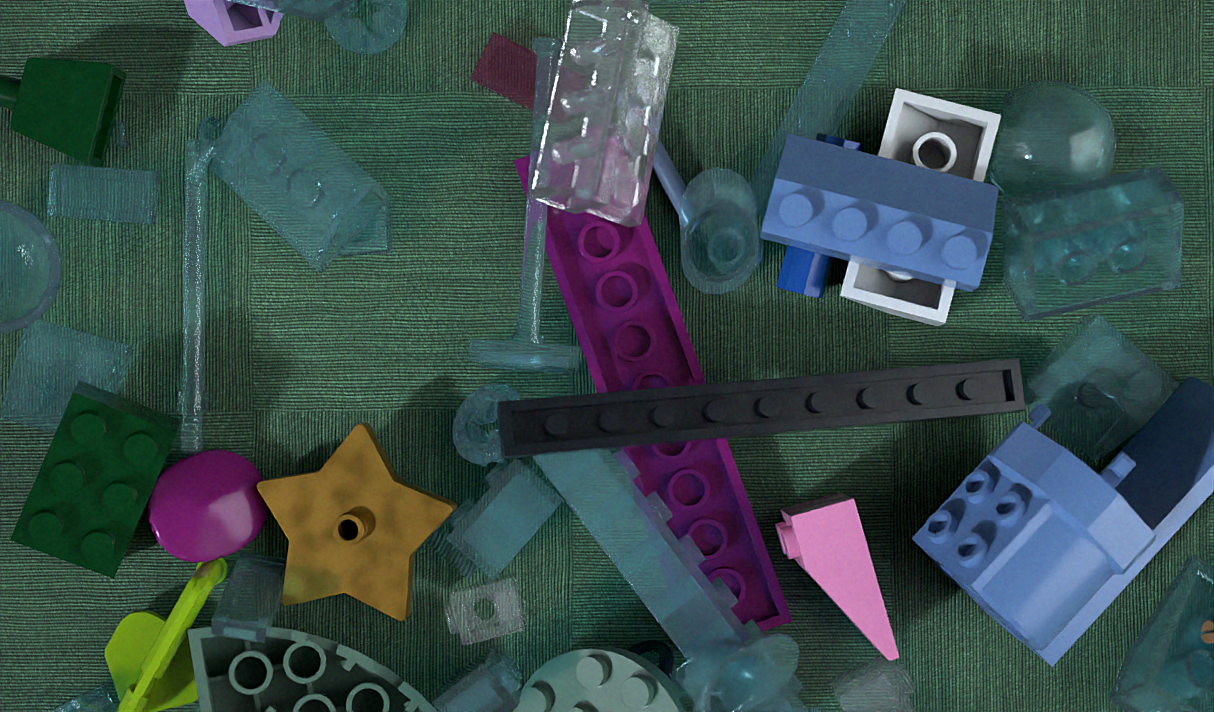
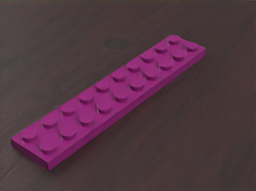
M613 125L515 160V167L597 393L706 384ZM727 439L618 449L693 657L793 621Z

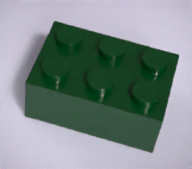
M79 380L10 541L114 579L176 437L180 420Z

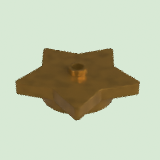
M362 422L355 426L320 470L269 478L257 484L259 493L289 540L282 594L283 605L290 606L346 593L396 620L403 621L410 616L414 554L456 510L457 505L449 499L406 482L394 471L368 422ZM347 519L357 524V536L350 532Z

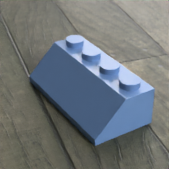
M787 133L760 238L971 292L980 285L994 230L999 186Z

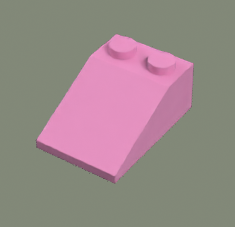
M838 492L780 509L783 522L776 523L775 528L783 554H787L789 559H795L889 661L899 658L854 498Z

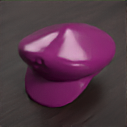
M219 449L191 454L167 467L159 474L146 504L148 524L156 541L174 557L195 563L222 558L247 546L263 528L269 512V507L257 489L258 482L263 481L259 470L245 457L231 451Z

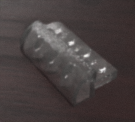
M571 0L530 198L572 214L586 211L629 228L641 225L680 27L649 14V3L642 0Z

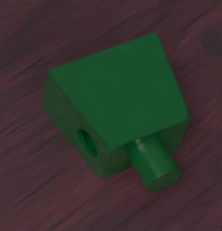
M31 57L26 61L22 79L0 74V107L13 110L10 130L93 167L103 169L127 74L108 63Z

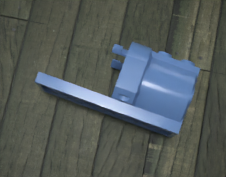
M1190 375L1099 475L1065 447L1037 431L1051 415V410L1043 403L1037 405L1028 415L1032 422L1028 425L1025 422L1019 421L976 469L963 480L962 484L942 506L927 519L925 524L911 539L925 551L931 561L948 578L967 593L991 618L1053 667L1214 491V387Z

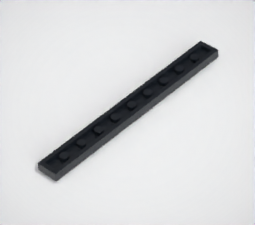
M1019 358L499 401L496 404L502 459L1009 414L1026 410Z

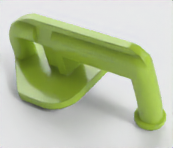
M223 558L197 564L196 572L188 581L168 618L153 611L141 609L130 612L121 620L105 648V658L120 700L116 712H158L190 704L198 699L187 630L193 625L214 586L226 578L228 566Z

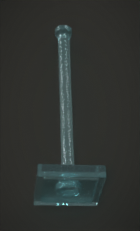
M538 37L533 39L532 51L537 53L518 331L517 334L511 336V342L470 339L468 361L476 368L580 375V346L544 344V337L539 336L558 55L564 53V41L551 37Z

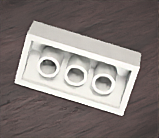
M896 88L878 156L984 182L1001 115ZM849 261L840 296L889 314L940 326L946 323L955 288Z

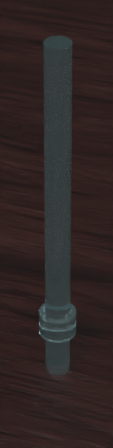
M186 140L182 391H177L176 412H182L181 454H194L203 451V412H209V391H204L208 143L205 140Z

